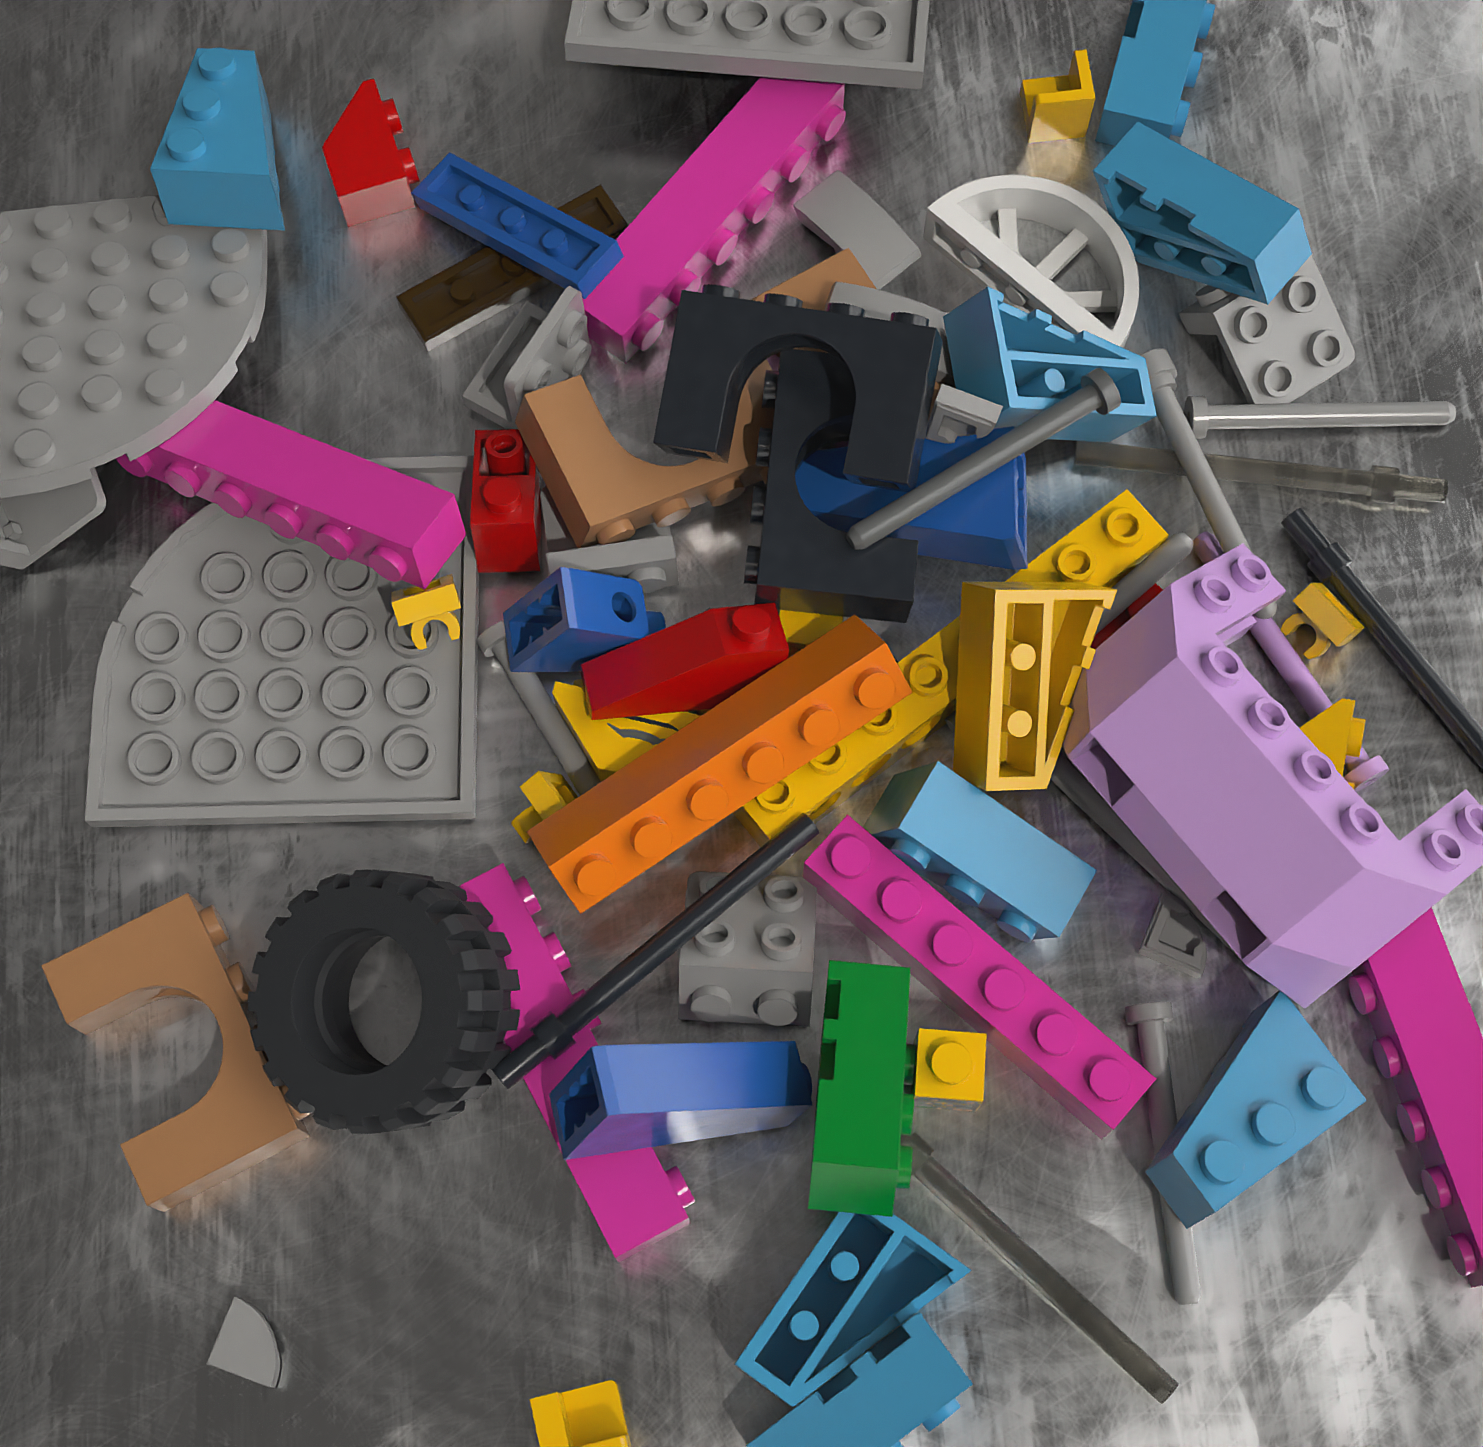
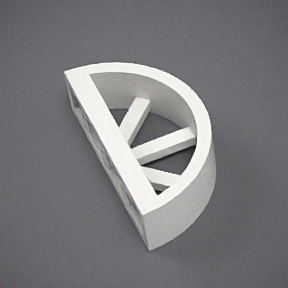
M999 175L963 184L941 196L927 208L923 238L984 289L988 286L1003 293L1004 303L1026 313L1039 309L1052 315L1051 324L1075 335L1085 330L1122 348L1125 347L1138 307L1139 275L1137 264L1130 244L1118 224L1092 199L1072 187L1046 178L1029 175ZM997 219L998 237L980 222ZM1017 219L1045 224L1065 233L1067 236L1034 267L1019 255ZM1085 248L1103 270L1111 290L1064 292L1051 280ZM1115 312L1114 328L1112 330L1109 329L1091 313Z

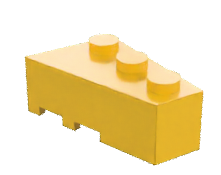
M962 582L953 772L975 787L985 791L1047 789L1075 709L1069 708L1082 669H1090L1096 649L1090 648L1104 608L1111 610L1117 589L1083 582Z

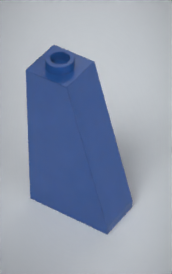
M1015 426L994 428L987 436L978 439L976 434L957 436L955 443H941L925 438L916 487L1011 431ZM848 447L817 450L802 463L795 475V480L800 497L806 507L815 517L830 527L848 532L849 528L908 493L851 483L843 474ZM1025 454L1019 455L885 537L919 540L918 555L1011 570L1028 569Z
M796 1041L593 1046L549 1093L563 1160L787 1127L813 1105L811 1100L812 1078L807 1066L801 1062Z

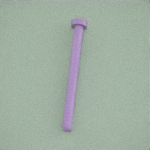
M1203 532L1193 540L1194 551L1204 565L1224 554L1215 535L1209 532ZM1253 614L1252 616L1257 622L1249 629L1309 717L1313 719L1333 705L1273 618L1259 619ZM1361 746L1359 758L1346 756L1344 767L1348 774L1343 778L1347 782L1355 783L1354 790L1358 792L1385 775L1389 771V767L1380 755L1370 759Z

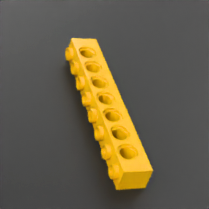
M1126 489L1028 563V569H1020L1005 582H1083L1112 588L1163 544L1169 534L1131 492ZM960 616L897 663L913 693L733 812L760 847L802 813L806 814L816 824L946 724L945 719L956 710Z

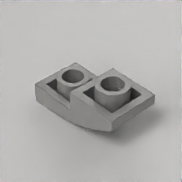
M836 170L793 204L798 220L835 249L836 254L848 247L850 248L878 290L921 257L918 246L896 221L863 189L839 170Z

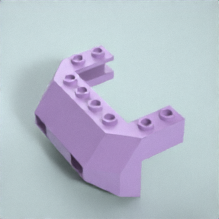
M1242 543L1171 583L1096 648L1090 669H1082L1069 708L1075 709L1063 742V748L1074 765L1245 965L1305 1009L1483 865V806L1465 789L1400 841L1383 823L1378 812L1365 803L1336 770L1333 762L1324 753L1320 752L1292 721L1286 709L1274 700L1244 667L1239 656L1227 648L1229 644L1244 636L1257 622L1252 616L1254 613L1278 600L1286 592L1283 586L1273 577L1266 563L1255 556Z

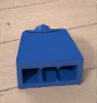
M567 567L558 568L503 612L511 672H581V664L666 628L664 616L660 611L646 610L643 588L637 580Z

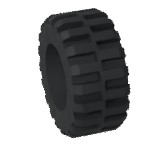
M375 869L355 870L352 875L335 874L320 880L316 887L317 891L303 890L289 902L287 908L292 915L290 917H276L266 932L265 938L271 941L267 952H257L252 973L259 975L256 991H248V1012L256 1011L258 1028L250 1030L255 1051H265L269 1062L263 1065V1070L272 1085H286L289 1088L284 1094L285 1100L300 1114L314 1112L313 1118L317 1124L332 1130L348 1128L352 1134H375L430 1126L434 1121L448 1120L464 1111L465 1100L479 1099L492 1085V1078L486 1072L488 1069H494L511 1052V1047L504 1044L503 1041L506 1031L518 1029L520 1016L519 1009H511V991L520 990L518 970H511L506 967L504 957L511 954L512 949L504 932H490L488 930V927L493 923V915L481 902L467 901L466 891L453 883L435 881L433 876ZM387 936L395 940L411 958L417 970L422 991L421 1016L416 1032L405 1051L389 1065H385L375 1059L364 1048L354 1031L349 1010L350 986L358 964L372 946Z

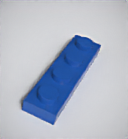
M450 152L411 192L420 209L565 289L568 286L582 292L583 299L588 297L624 257L617 240Z

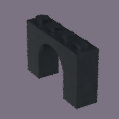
M715 284L703 285L701 293L681 291L653 440L655 445L668 454L728 463L740 397L753 371L766 359L781 351L803 347L815 348L828 352L843 361L850 368L855 383V411L843 474L853 484L909 492L916 488L943 344L937 328L928 326V318L906 312L891 313L890 321L865 317L866 311L863 308L845 303H828L826 311L802 308V300L775 293L765 294L764 302L740 299V292L738 290Z
M799 349L781 351L778 371H765L762 408L774 409L772 429L762 427L759 429L756 465L766 466L768 470L766 487H753L750 524L762 525L760 546H747L744 584L756 585L754 604L775 603L777 610L851 617L855 614L861 619L906 623L914 602L919 540L884 537L865 549L854 550L846 539L847 532L828 526L810 512L801 499L796 485L795 475L802 463L811 454L827 445L849 441L856 403L855 383L850 368L839 358L826 352Z

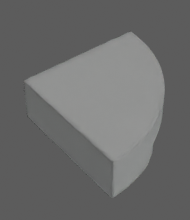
M942 384L927 424L925 438L941 443H955L957 436L976 434L977 439L987 436L994 429L1003 406Z
M1164 890L1160 895L1138 954L1199 979L1203 975L1207 959V949L1201 931L1190 914L1191 911L1188 906L1178 897Z
M233 1297L207 1364L264 1386L275 1388L280 1371V1355L273 1331L261 1311L249 1302Z

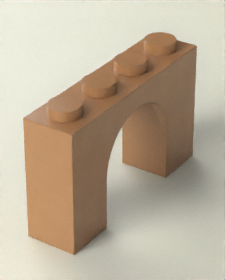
M766 359L753 371L743 388L728 463L698 459L684 465L662 466L643 461L630 454L612 436L581 374L524 394L515 424L577 548L591 547L596 544L605 545L625 542L635 534V529L653 522L659 528L672 525L686 517L692 507L708 501L714 507L720 506L740 496L745 491V487L762 480L766 485L768 467L757 466L756 456L760 427L772 429L774 409L762 408L765 371L772 370L768 360Z
M189 893L41 965L67 1025L85 1035L147 1004L166 998H188L202 1002L209 1007L219 1024L223 1040V1056L217 1077L208 1092L186 1111L120 1144L146 1205L162 1212L191 1199L310 1137L302 1119L311 1115V1113L300 1114L286 1102L284 1094L289 1088L286 1085H272L263 1070V1065L269 1062L265 1051H255L250 1030L256 1029L258 1026L253 1012H248V991H255L242 964L237 962L230 965L221 946L222 943L230 940L226 926L213 905L204 908Z

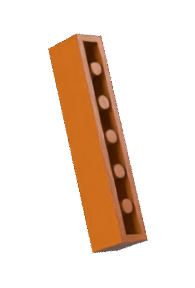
M854 614L529 829L527 833L579 913L582 914L913 692L886 642Z

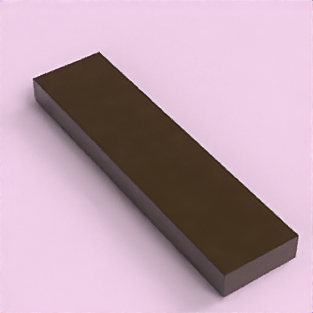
M601 184L556 208L615 240L628 227V223ZM487 246L396 296L399 308L429 352L553 282Z

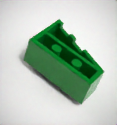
M829 960L819 1054L808 1209L892 1217L896 1188L909 1189L913 1147L900 1145L901 1135L911 1136L914 1113V1094L903 1093L904 1084H913L916 1045L906 1043L910 967Z

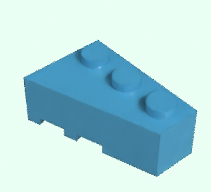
M1132 0L1096 135V142L1116 146L1137 121L1167 138L1170 135L1182 136L1191 102L1180 100L1184 86L1190 88L1195 86L1203 53L1193 50L1197 38L1204 40L1207 38L1215 4L1207 3V0Z
M220 47L211 49L197 48L150 168L168 224L285 231L279 198V179L274 158L275 147L270 107L255 51L229 50Z
M1138 121L1093 170L1108 213L1126 236L1135 260L1138 263L1269 304L1312 254L1299 208Z
M988 286L943 316L955 387L963 392L1003 406L994 428L1015 426L1016 428L1081 389V377L1095 368L1103 369L1114 381L1121 398L1120 406L1106 415H1101L1094 410L1048 439L1111 442L1157 417L1146 359L1138 354L1085 330L1075 335L1051 324L1052 315L1039 309L1026 313L1003 302L1004 294Z
M939 761L893 775L863 826L866 831L914 872L944 888L959 901L977 907L997 918L996 923L1003 931L1024 942H1031L1032 939L1060 937L1097 872L1095 868Z
M1280 990L1251 1012L1242 1026V1031L1226 1055L1219 1060L1211 1072L1212 1076L1194 1103L1187 1108L1145 1171L1186 1229L1217 1212L1367 1101L1289 997Z
M838 1212L734 1365L787 1405L794 1407L972 1270L894 1214L892 1217Z
M918 1312L748 1443L746 1447H904L899 1440L920 1424H923L929 1432L961 1407L956 1397L973 1385V1383L922 1314Z

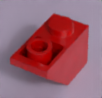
M374 78L361 83L322 146L348 227L415 208L409 185L420 182L410 148L406 147L398 150L393 137L394 135L404 133L393 98L381 100Z
M518 429L475 430L470 527L478 573L540 571L542 531L540 473Z

